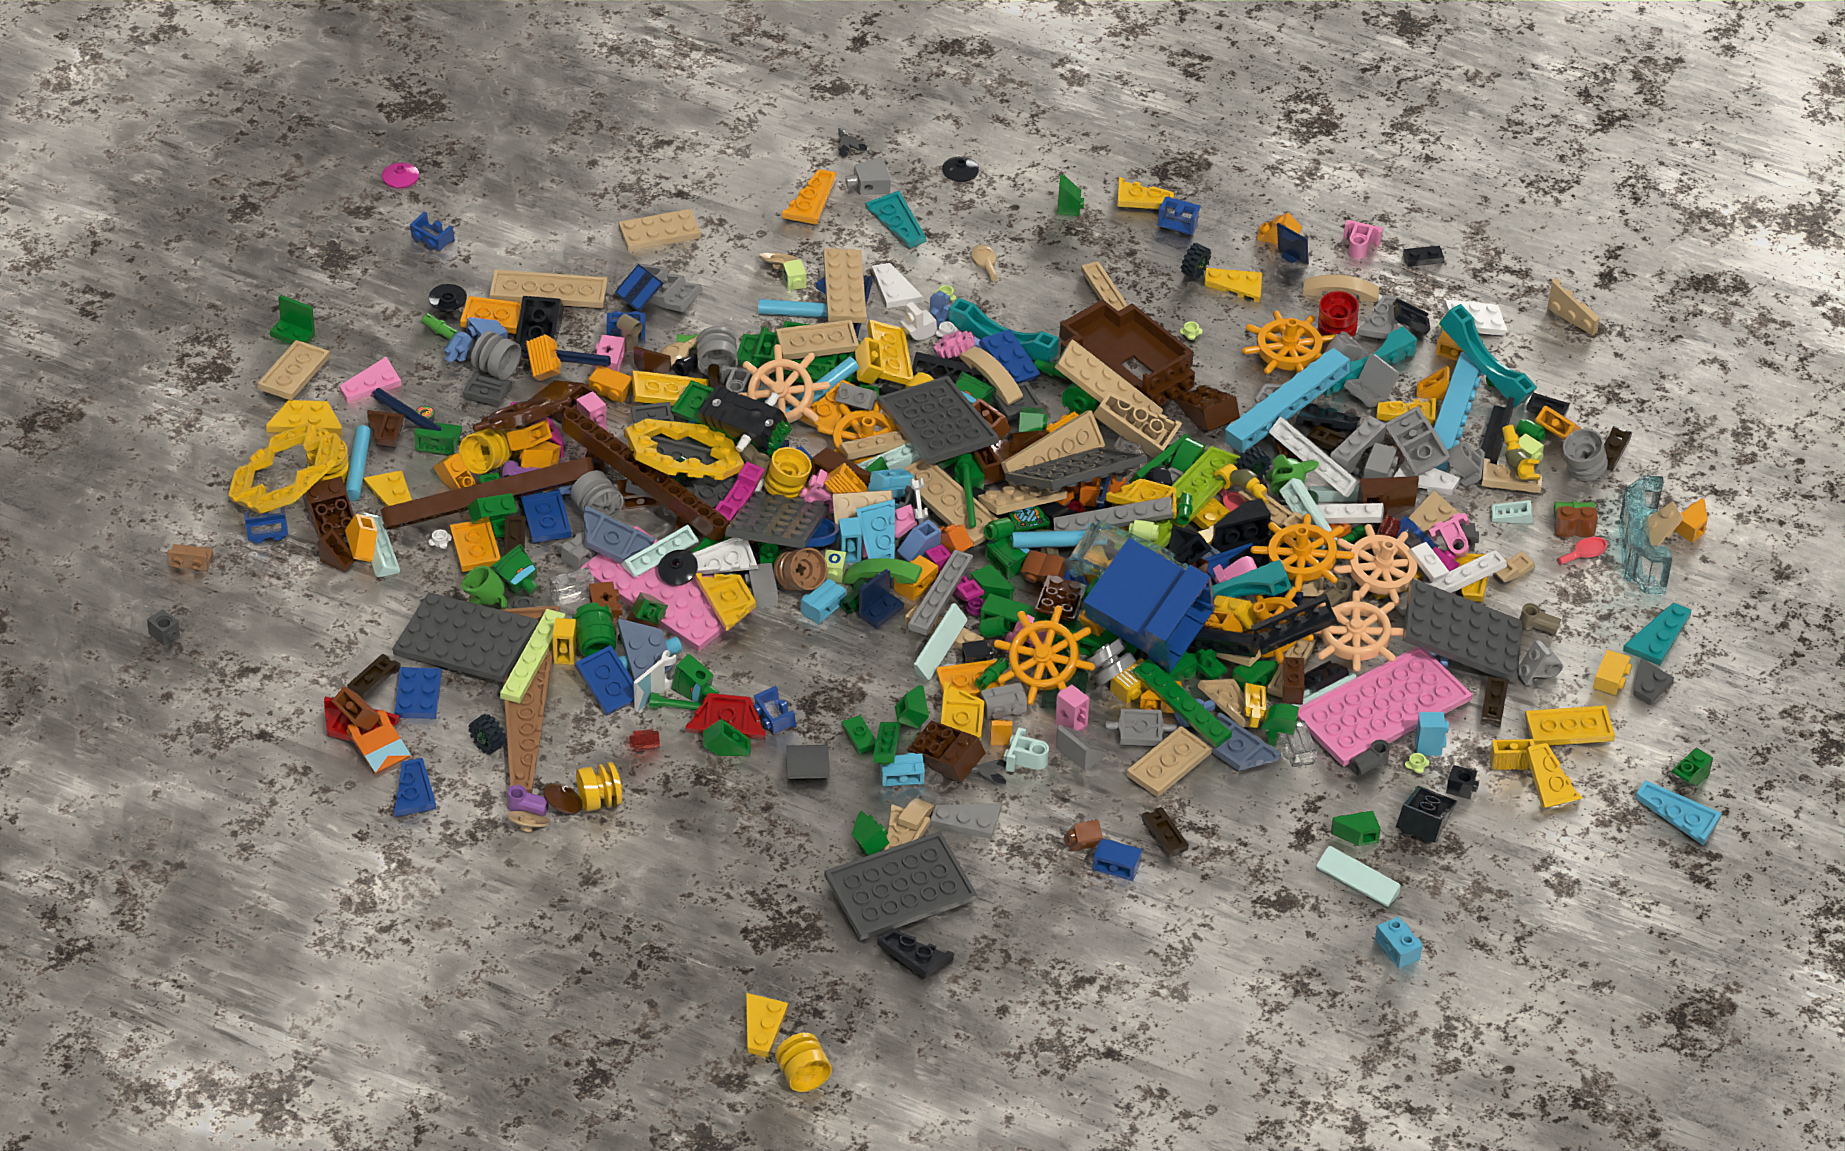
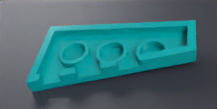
M899 190L865 203L866 209L909 248L927 242L924 232Z
M1673 602L1623 646V651L1660 666L1691 616L1692 609Z

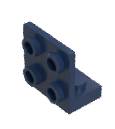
M888 569L878 573L868 583L863 584L859 590V618L875 629L904 609V602L890 593V570Z

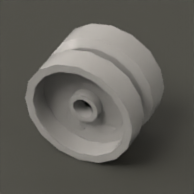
M1121 638L1116 639L1110 644L1107 643L1086 660L1087 662L1094 663L1095 669L1100 666L1103 668L1094 676L1099 686L1136 662L1131 652H1127L1120 657L1117 656L1126 647Z

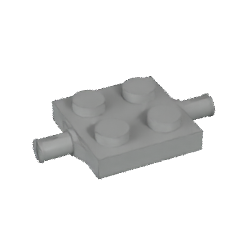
M1120 709L1118 722L1106 721V730H1118L1120 745L1157 746L1162 742L1164 732H1174L1177 729V724L1164 723L1162 710Z

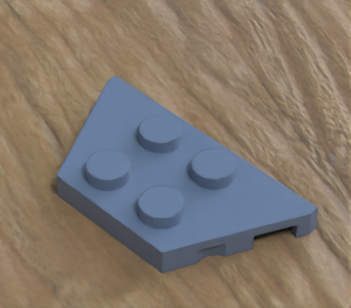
M587 505L584 508L583 518L586 547L622 564L624 560L654 544L656 538Z
M618 619L617 626L633 681H635L662 659L663 652L668 650L662 629ZM672 665L665 666V673L672 669Z
M1221 712L1218 713L1217 719L1232 732V737L1218 748H1215L1208 742V745L1212 747L1213 754L1238 771L1281 759L1279 751Z

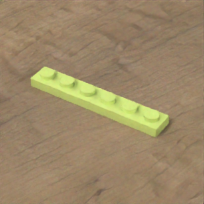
M546 609L501 690V699L516 703L521 702L553 644L552 635L555 618H566L565 613Z

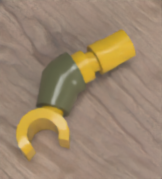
M1513 425L1503 427V437L1505 445H1507L1505 457L1508 464L1518 470V475L1521 479L1540 480V475L1534 473V465L1539 464V459H1531L1524 454L1523 449L1518 444L1519 438L1515 434Z
M1229 463L1213 473L1216 477L1221 475L1226 480L1224 489H1228L1233 485L1241 486L1249 492L1253 491L1252 494L1257 499L1262 498L1265 505L1268 504L1269 500L1264 496L1268 489L1263 484H1260V481L1257 479L1258 476L1249 469L1238 470L1236 466Z

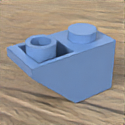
M467 318L468 327L466 331L476 342L486 331H492L504 339H508L507 330L497 320Z
M929 519L912 529L897 550V554L907 562L914 560L919 555L926 556V550L940 545L941 530Z

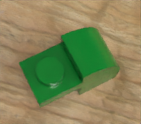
M1191 438L1185 439L1178 448L1171 467L1185 473L1206 452L1204 450L1206 445Z
M1275 704L1266 710L1261 729L1266 730L1265 736H1268V745L1276 746L1279 733L1294 735L1298 721L1299 706Z

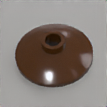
M550 783L543 790L546 801L561 812L575 814L582 809V799L569 786Z

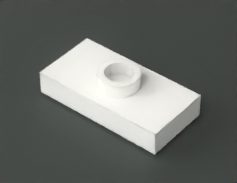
M1427 542L1410 549L1409 554L1431 582L1448 575L1449 570Z

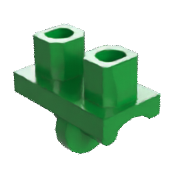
M757 541L760 564L772 563L774 572L776 559L780 555L778 544Z
M1201 649L1196 653H1190L1197 661L1196 672L1204 674L1206 680H1219L1220 676L1227 672V668L1215 658L1216 653L1212 649L1206 651Z

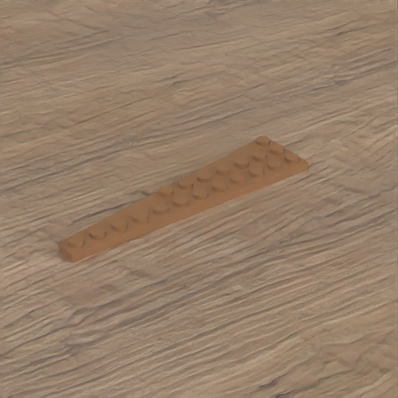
M560 606L499 610L538 619L539 623L546 609L560 612ZM553 644L521 702L516 703L504 699L510 787L521 785L526 789V792L531 794L533 792L551 673ZM517 661L515 662V664H514V666L512 667L511 671L509 672V674L507 675L506 679L504 680L503 686L505 685L506 681L508 680V678H509V676H510L512 670L514 669V667H515Z

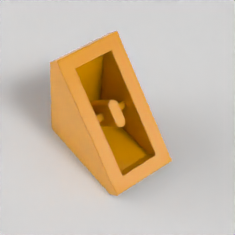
M1445 366L1417 382L1416 396L1418 398L1444 400L1449 384V367Z
M990 720V745H1009L1012 736V721Z

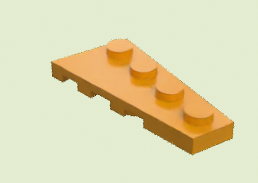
M818 169L807 182L805 189L802 188L799 196L789 203L787 209L782 211V218L818 225L837 178V172Z

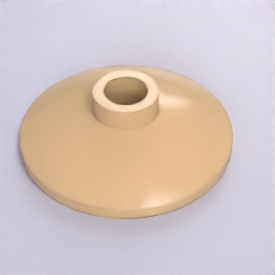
M761 253L759 255L762 260L771 263L772 268L782 269L783 263L797 260L795 256L782 253Z
M511 811L507 814V818L520 825V829L523 831L531 832L533 828L549 825L548 818L531 812Z

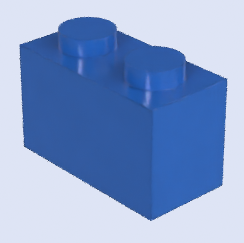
M1103 838L1094 854L1093 870L1134 881L1141 864L1142 849Z

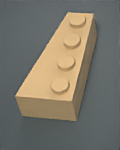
M1108 392L1093 413L1095 418L1152 458H1155L1164 451L1182 424L1177 420L1174 422L1167 419L1165 415H1157L1150 412L1144 406H1136L1132 404V401Z

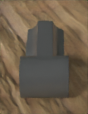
M1381 739L1372 742L1371 748L1350 759L1353 772L1356 775H1362L1374 767L1385 766L1389 761L1390 746L1388 742Z

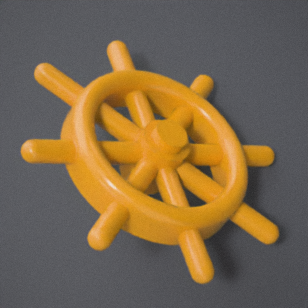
M1276 310L1273 312L1275 320L1267 323L1262 328L1252 324L1246 325V330L1258 335L1256 346L1244 347L1242 353L1245 355L1259 353L1260 357L1268 363L1264 369L1265 374H1270L1274 368L1288 371L1297 370V373H1300L1310 363L1315 362L1322 356V344L1330 343L1335 335L1321 336L1319 331L1311 325L1315 321L1313 315H1309L1305 321L1295 318L1283 319L1280 312ZM1268 339L1275 343L1266 344V340ZM1313 345L1314 347H1313V349L1311 350V349H1309V348H1307V347H1304V346Z
M878 401L874 403L872 411L859 410L851 412L846 404L841 403L839 409L844 417L839 420L835 428L824 425L817 427L818 432L833 436L834 451L843 457L845 456L840 450V443H843L841 438L853 441L899 431L890 418L880 413L881 407L878 405ZM875 425L883 428L877 432L874 430ZM852 426L856 433L845 430ZM864 456L859 457L857 459H850V461H852L855 464H859L873 457Z
M1310 514L1303 516L1302 524L1290 525L1283 529L1274 522H1270L1268 528L1275 535L1271 538L1269 546H1252L1250 551L1253 554L1268 555L1270 563L1279 560L1278 555L1289 556L1281 560L1289 580L1295 581L1294 587L1297 589V592L1302 590L1303 582L1316 580L1323 576L1329 582L1335 584L1338 579L1330 571L1334 567L1336 559H1354L1355 557L1352 551H1337L1334 538L1343 533L1344 528L1342 526H1337L1328 532L1319 526L1310 524ZM1283 543H1286L1291 548H1283L1280 546ZM1325 545L1328 550H1317V548ZM1314 557H1316V558H1325V559H1324L1322 562H1319V561H1318L1317 559H1315ZM1294 562L1297 563V567H1293L1290 565ZM1309 563L1311 567L1305 568L1306 564Z
M1292 587L1284 598L1269 597L1264 599L1263 595H1254L1256 602L1252 606L1258 617L1254 624L1296 607L1297 605L1292 599L1296 595L1297 589ZM1301 612L1297 616H1302L1305 612ZM1282 620L1278 624L1281 625L1285 623L1286 620ZM1242 628L1241 633H1246L1247 629ZM1268 628L1259 630L1258 634L1266 631ZM1311 634L1309 636L1301 638V640L1311 642L1313 641L1314 636L1313 634ZM1297 641L1264 655L1261 652L1260 658L1275 656L1277 663L1282 665L1283 653L1290 649Z
M1059 605L1054 608L1051 621L1044 620L1030 623L1025 612L1019 611L1017 617L1024 628L1016 634L1012 643L1001 640L994 641V647L1009 651V661L1012 668L1000 675L997 680L998 683L1003 684L1016 676L1020 682L1030 688L1027 695V705H1033L1038 690L1045 691L1058 688L1061 691L1066 689L1065 683L1072 678L1077 668L1089 671L1095 669L1094 663L1079 660L1080 652L1077 641L1091 633V628L1085 627L1072 634L1066 627L1059 624L1062 607ZM1047 632L1044 644H1042L1037 633ZM1055 633L1064 638V640L1052 646ZM1030 638L1035 649L1022 645ZM1069 646L1070 657L1056 654ZM1019 653L1032 656V658L1019 664ZM1056 663L1066 665L1061 673L1056 669ZM1037 664L1033 678L1024 673V671ZM1044 669L1049 671L1052 678L1041 680Z

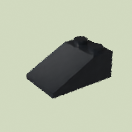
M523 296L516 343L520 344L521 351H524L527 347L526 341L543 335H548L557 341L564 311L561 299Z
M1263 499L1243 502L1214 524L1212 547L1222 553L1249 543L1255 544L1268 536V524L1270 523L1271 513Z
M1417 786L1403 804L1396 828L1401 829L1405 834L1417 835L1423 841L1436 842L1457 800Z

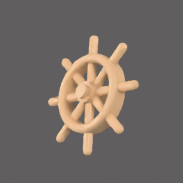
M776 344L774 346L775 360L763 364L758 369L748 361L743 363V368L750 372L752 377L748 385V392L738 393L739 395L742 394L758 400L759 398L770 397L772 392H775L780 396L777 399L778 409L783 411L789 423L800 419L803 415L813 422L819 420V416L809 409L814 399V391L829 389L830 383H813L806 371L808 365L815 358L814 353H808L799 364L792 360L783 359L782 347ZM783 370L793 371L784 381ZM775 371L776 382H774L768 377L770 373ZM801 376L804 385L791 386ZM761 382L770 388L758 391ZM804 393V396L800 402L792 394ZM790 403L795 407L793 410L786 412V404Z
M1367 524L1364 527L1367 537L1360 539L1355 545L1344 539H1338L1337 545L1347 551L1354 552L1355 557L1354 559H1348V565L1335 566L1333 572L1335 574L1350 573L1355 582L1361 586L1359 589L1360 599L1369 591L1380 595H1390L1395 606H1399L1401 601L1398 593L1409 587L1412 578L1416 579L1415 574L1418 565L1409 554L1410 548L1404 544L1408 538V533L1402 532L1397 539L1385 535H1375L1372 526ZM1372 549L1375 556L1366 552V550ZM1395 554H1397L1401 559L1394 560ZM1358 557L1366 560L1369 563L1359 564ZM1397 567H1407V573L1397 569ZM1370 570L1373 571V572L1370 574V576L1367 575V574L1364 572V571H1370ZM1391 575L1399 578V580L1393 581ZM1378 577H1383L1384 581H1380L1377 579Z
M1357 590L1353 591L1352 601L1332 607L1338 622L1343 626H1330L1313 633L1321 634L1322 641L1326 646L1325 649L1318 653V659L1323 660L1333 653L1340 658L1351 660L1352 668L1355 672L1360 671L1361 661L1372 659L1380 654L1388 661L1393 662L1396 657L1386 648L1390 643L1391 636H1403L1404 628H1391L1390 620L1386 615L1394 609L1395 604L1388 602L1379 609L1370 603L1361 602L1360 592ZM1325 602L1318 605V607L1321 608L1325 606ZM1352 615V619L1348 620L1345 616ZM1360 615L1368 618H1366L1365 620H1361ZM1375 622L1380 626V627H1369L1370 625H1372V624L1375 623ZM1332 634H1344V635L1341 636L1339 639L1336 640V639L1333 637ZM1369 635H1381V637L1376 641ZM1364 642L1368 644V646L1361 647Z

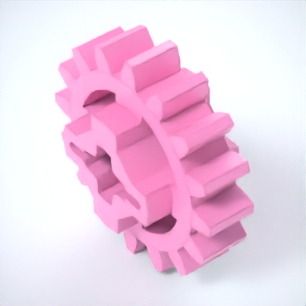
M956 331L944 335L942 339L938 340L939 342L935 343L933 348L937 357L953 359L970 349V347H974L976 342L972 332L964 331L962 333L961 331Z

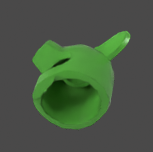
M1283 454L1278 455L1273 459V470L1268 471L1264 477L1270 481L1271 491L1280 497L1279 490L1292 478L1300 479L1305 484L1306 473L1315 470L1319 466V462L1315 460L1298 462L1296 459L1286 458Z
M481 565L472 569L465 576L461 587L465 593L472 595L468 602L483 606H493L496 603H500L502 609L508 607L507 599L504 596V583L491 568Z

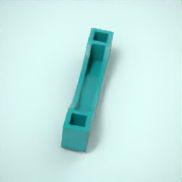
M959 297L949 308L948 322L953 323L961 331L972 332L976 337L984 338L1008 330V328L991 320L974 303ZM1011 330L1031 359L1036 360L1038 358L1043 361L1052 362L1058 355L1059 337L1044 331L1023 333Z
M1462 304L1450 309L1439 322L1444 331L1457 343L1507 400L1509 397L1515 398L1514 407L1527 401L1537 389V386L1525 373L1506 367L1491 355L1479 337L1474 317Z
M1402 326L1388 333L1384 344L1373 354L1389 365L1396 364L1400 360L1416 353L1417 338ZM1369 356L1351 361L1350 373L1323 392V394L1327 397L1345 388L1346 380L1358 379Z
M1280 559L1212 586L1213 599L1217 595L1232 598L1247 595L1275 596L1292 589Z

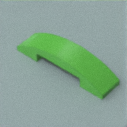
M867 559L850 566L842 581L843 584H854L859 578H874L878 573L888 569L890 570V578H896L898 584L916 583L922 568L916 564L898 559Z

